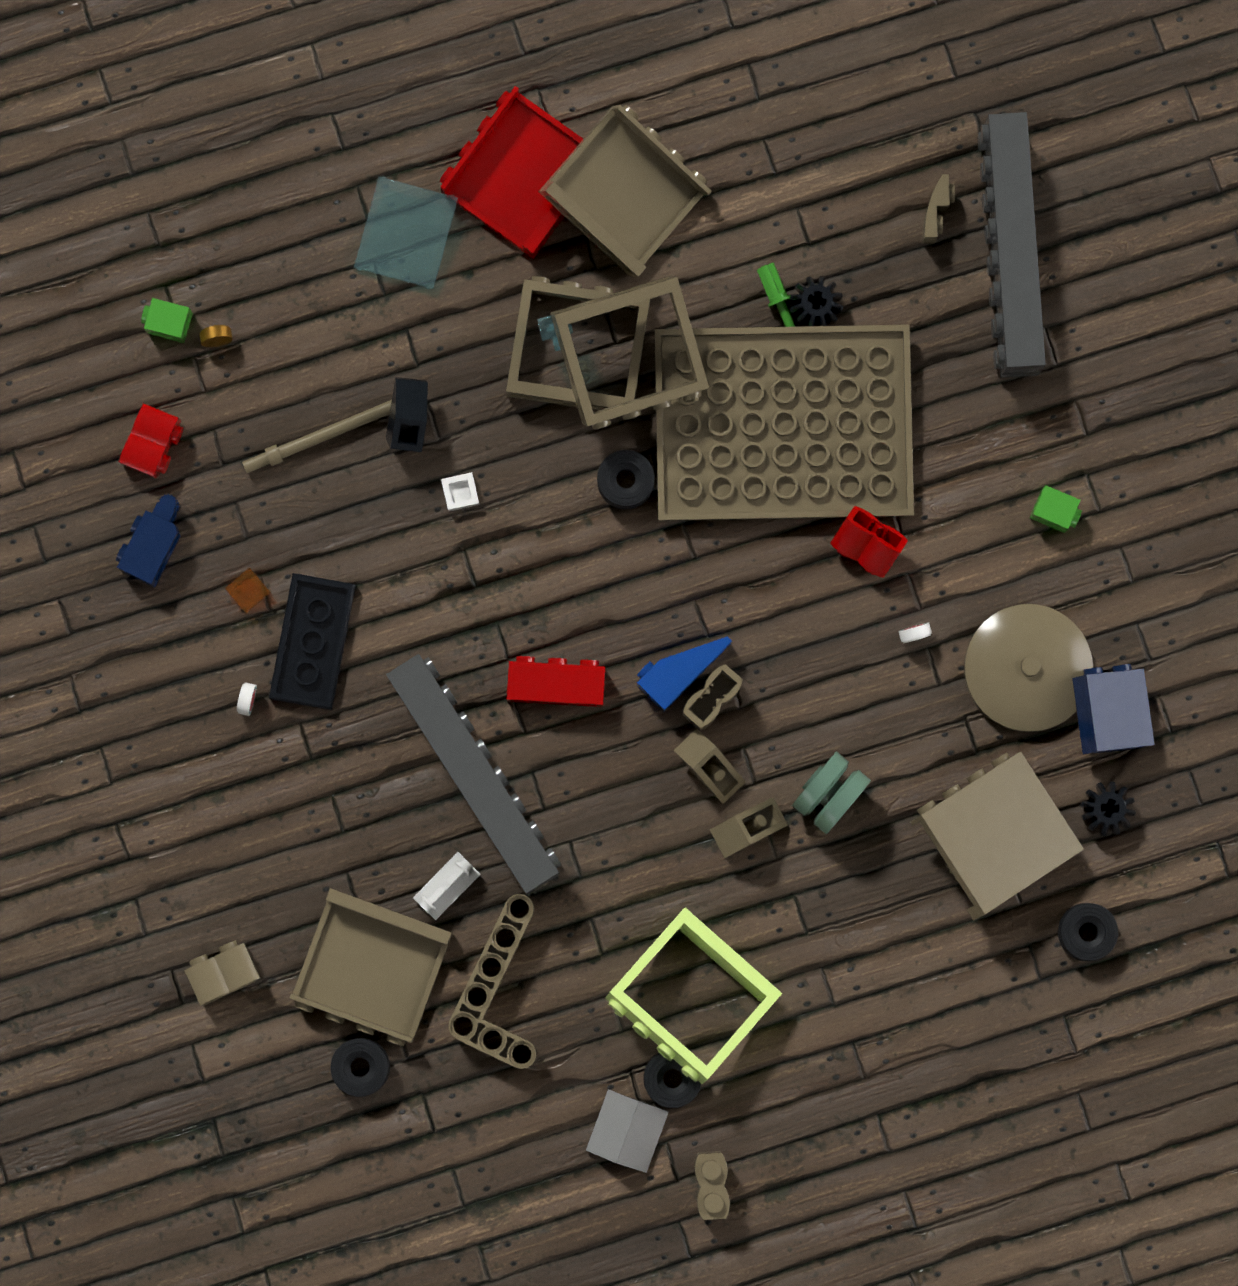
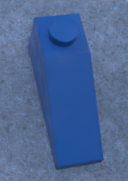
M727 636L660 659L655 665L649 662L637 674L640 678L637 686L665 712L723 653L732 640Z

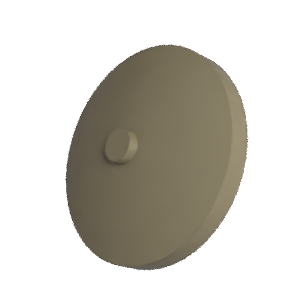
M1036 604L1011 606L990 616L972 636L964 659L966 686L977 708L997 725L1018 732L1044 731L1070 718L1077 711L1072 678L1083 676L1084 669L1093 668V660L1088 642L1076 624L1064 614L1052 608Z

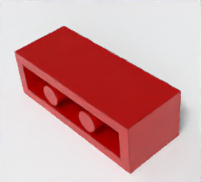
M516 656V661H509L507 702L603 707L605 666H599V661L580 660V665L567 664V659L548 658V663H535V657Z

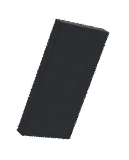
M296 573L292 574L269 699L333 711L356 584Z

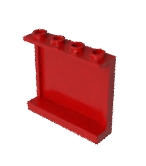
M514 86L510 93L505 91L496 103L498 109L491 118L486 116L477 129V132L480 134L474 142L468 141L458 155L461 159L454 168L448 167L440 179L442 183L440 188L444 196L534 259L565 217L538 191L581 143L583 138L521 95L519 88Z

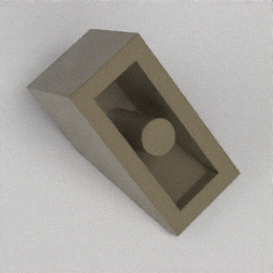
M695 729L673 750L722 804L746 783L721 751L698 729Z
M774 797L717 825L710 829V832L724 858H727L788 826Z

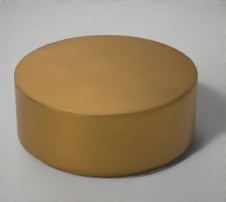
M227 325L210 326L200 332L201 345L204 347L223 346L233 340L231 328Z

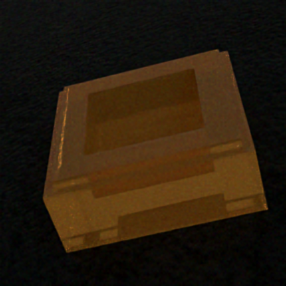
M250 568L225 588L246 613L271 593Z

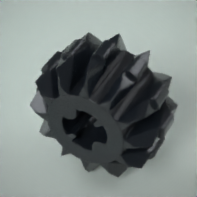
M820 276L818 285H814L812 277L806 278L807 288L803 284H796L795 289L799 294H791L790 301L797 305L790 308V313H802L796 321L799 325L806 319L809 320L808 326H815V322H818L819 326H827L825 318L833 324L837 322L838 318L833 312H842L843 306L835 302L840 301L843 295L840 292L831 294L836 287V283L831 282L825 287L823 286L825 277ZM814 297H818L822 305H820L819 310H815L812 308L813 304L808 302V300L813 301Z
M1101 782L1097 783L1096 790L1098 795L1089 789L1085 794L1092 802L1082 801L1080 803L1082 808L1090 809L1089 813L1081 816L1082 820L1093 818L1094 821L1089 825L1088 829L1093 831L1100 824L1101 836L1107 835L1109 826L1114 835L1120 834L1118 823L1124 828H1129L1131 825L1124 818V815L1132 817L1136 814V811L1126 809V805L1135 802L1134 798H1127L1126 800L1122 798L1127 792L1126 787H1122L1115 793V782H1109L1107 792ZM1111 801L1112 804L1110 806H1115V813H1111L1106 817L1103 815L1105 811L1101 812V805Z

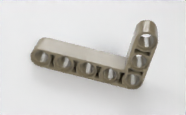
M522 894L513 895L507 900L448 1025L449 1032L455 1039L519 1069L528 1068L536 1060L537 1051L534 1044L485 1020L484 1017L534 914L533 902L526 895ZM520 899L526 901L529 905L528 914L523 918L514 917L510 909L512 903ZM502 929H510L515 935V941L510 947H501L497 942V934ZM489 958H496L501 964L499 974L494 977L487 976L483 971V963ZM475 987L484 989L487 994L486 1002L481 1006H475L469 1001V992ZM463 1016L468 1017L473 1024L472 1031L464 1036L455 1030L456 1020ZM493 1030L500 1033L502 1043L499 1048L489 1049L486 1047L484 1036L487 1032ZM523 1044L529 1047L531 1058L528 1062L518 1063L515 1061L513 1050L516 1046Z

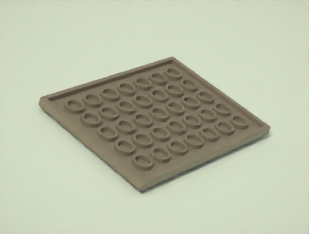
M910 325L693 329L709 389L702 390V396L684 401L683 397L671 400V406L656 410L658 521L846 518L854 506L870 512L875 517L914 516ZM655 329L656 392L695 381L680 329Z

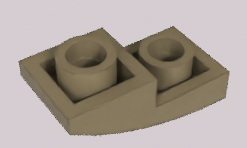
M949 174L941 176L930 198L924 218L922 244H935L938 237L937 234L943 233V216L937 215V212H947L950 203L955 202V185L949 184Z

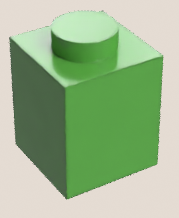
M152 298L150 306L145 305L141 324H145L144 329L147 334L185 343L193 313L189 307Z
M1045 485L1041 489L1030 519L1065 533L1070 526L1075 528L1079 521L1082 510L1078 509V505L1081 500Z

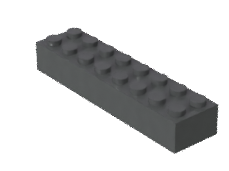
M1027 112L989 114L985 124L981 125V132H978L977 139L978 150L984 151L983 163H980L981 182H986L985 194H982L983 213H988L989 215L987 225L984 226L985 244H991L990 256H987L986 263L988 276L993 275L992 288H989L990 307H995L996 312L994 319H991L992 338L998 339L997 350L993 352L994 369H1000V378L1038 376L1046 363Z
M417 654L387 673L386 676L525 893L529 895L560 875L557 870L561 866L560 861L551 848L545 851L539 841L544 836L535 822L527 823L522 814L527 810L516 793L511 796L508 794L505 786L509 782L499 766L494 769L487 761L492 757L481 738L476 742L470 734L475 730L464 711L457 714L453 708L457 701L448 686L445 684L440 687L435 680L440 674L430 658L427 657L423 660Z

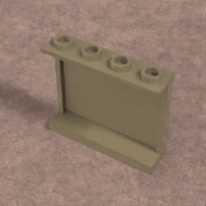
M615 105L606 112L538 192L630 277H639L647 268L644 265L701 197L709 195L712 191L706 186L708 181L702 174L696 170L691 172L683 164L685 159L672 148L668 150L660 143L662 138L655 130L650 127L644 128L637 121L639 116L627 105L623 107Z
M1021 751L1012 757L1006 752L991 762L994 767L987 773L983 768L966 778L970 784L962 789L958 784L942 793L945 800L937 805L933 800L917 809L920 816L910 822L912 826L918 822L921 823L973 904V906L967 909L973 921L987 914L1084 850Z
M330 888L325 908L295 989L289 998L296 1000L294 1007L313 1013L314 1008L326 1011L325 1018L343 1024L345 1019L356 1022L355 1029L367 1034L374 1035L375 1030L386 1033V1040L394 1044L404 1046L405 1041L412 1043L453 933Z

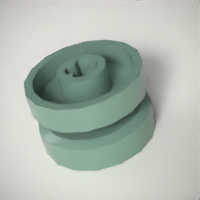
M837 751L824 766H819L802 787L804 791L791 805L803 816L809 815L819 803L824 806L814 818V825L825 834L834 827L871 781L860 770L853 771L844 783L841 782L839 778L847 770L849 761Z

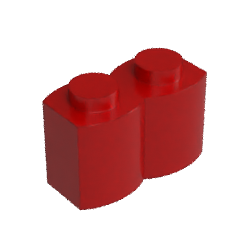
M143 403L118 462L155 479L158 478L160 473L165 474L171 461V457L167 455L172 444H178L184 428L180 426L181 420L176 416Z
M854 506L830 543L840 555L857 560L868 573L884 578L908 540L896 529L882 524L870 512Z

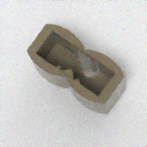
M726 664L718 667L708 677L704 689L696 692L687 701L682 716L698 730L705 729L716 719L721 706L729 703L737 695L743 679Z
M235 940L219 947L220 954L212 958H208L207 954H204L189 961L191 967L184 971L200 1006L207 1005L261 980L245 943L238 945Z
M721 1151L698 1152L695 1158L694 1171L700 1185L696 1198L700 1216L703 1220L726 1219L730 1209V1200L724 1186L728 1173L725 1157Z

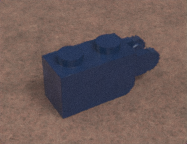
M169 494L161 496L160 502H157L152 513L145 511L143 517L140 515L136 517L130 530L133 536L128 545L125 543L122 545L116 557V561L119 562L117 568L120 571L154 588L181 538L179 529L173 524L178 515L180 503H178V500H175L176 498L173 495Z

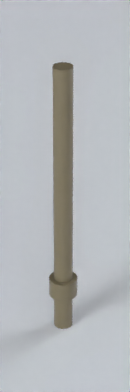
M392 400L279 447L276 444L264 449V453L242 462L246 473L269 464L275 466L282 463L283 458L390 414Z

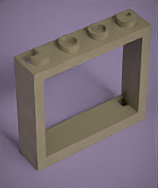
M676 276L664 277L550 313L581 421L586 426L592 425L593 429L606 427L611 424L610 419L622 416L623 420L640 416L642 409L651 406L653 410L663 409L671 406V400L683 397L684 401L692 400L702 396V390L709 389L678 277ZM670 293L695 381L593 412L568 324Z
M533 276L531 280L524 279L506 389L507 397L577 407L572 389L518 381L532 293L590 301L613 294V289L604 286H595L594 290L584 289L582 284L572 281H564L563 285L551 284L550 279ZM650 299L626 306V308L639 309L625 397L587 391L592 410L599 411L635 399Z

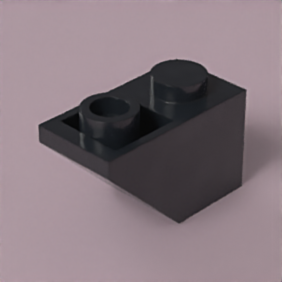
M395 377L386 432V440L390 449L422 452L427 424V381Z

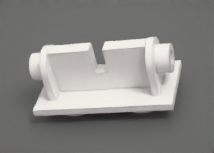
M457 852L413 899L437 920L481 874Z

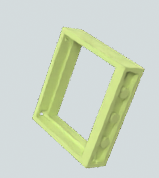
M684 908L609 992L605 999L609 1001L608 1005L615 1010L614 1013L619 1017L626 1016L634 1024L632 1028L638 1035L644 1039L649 1037L658 1045V1052L669 1061L674 1059L683 1067L681 1071L686 1077L689 1076L693 1081H699L703 1084L782 993L687 908ZM678 929L761 1002L707 1065L623 992Z

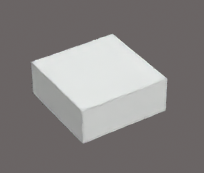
M472 472L441 479L448 512L479 505Z

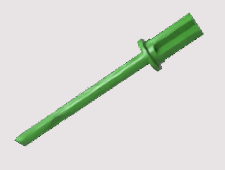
M774 262L757 269V272L770 301L768 307L777 306L785 327H795L785 301L790 300V295L786 293Z

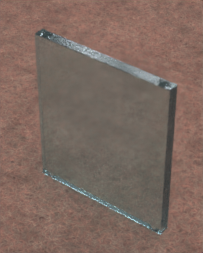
M384 176L378 177L354 268H357L359 271L364 270L423 286L426 289H434L458 198L454 195H446L387 179Z

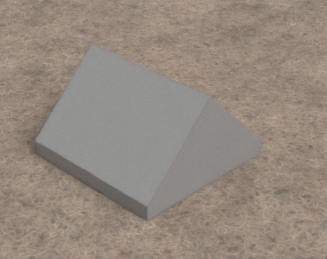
M608 1089L586 1151L614 1163L647 1173L669 1111Z

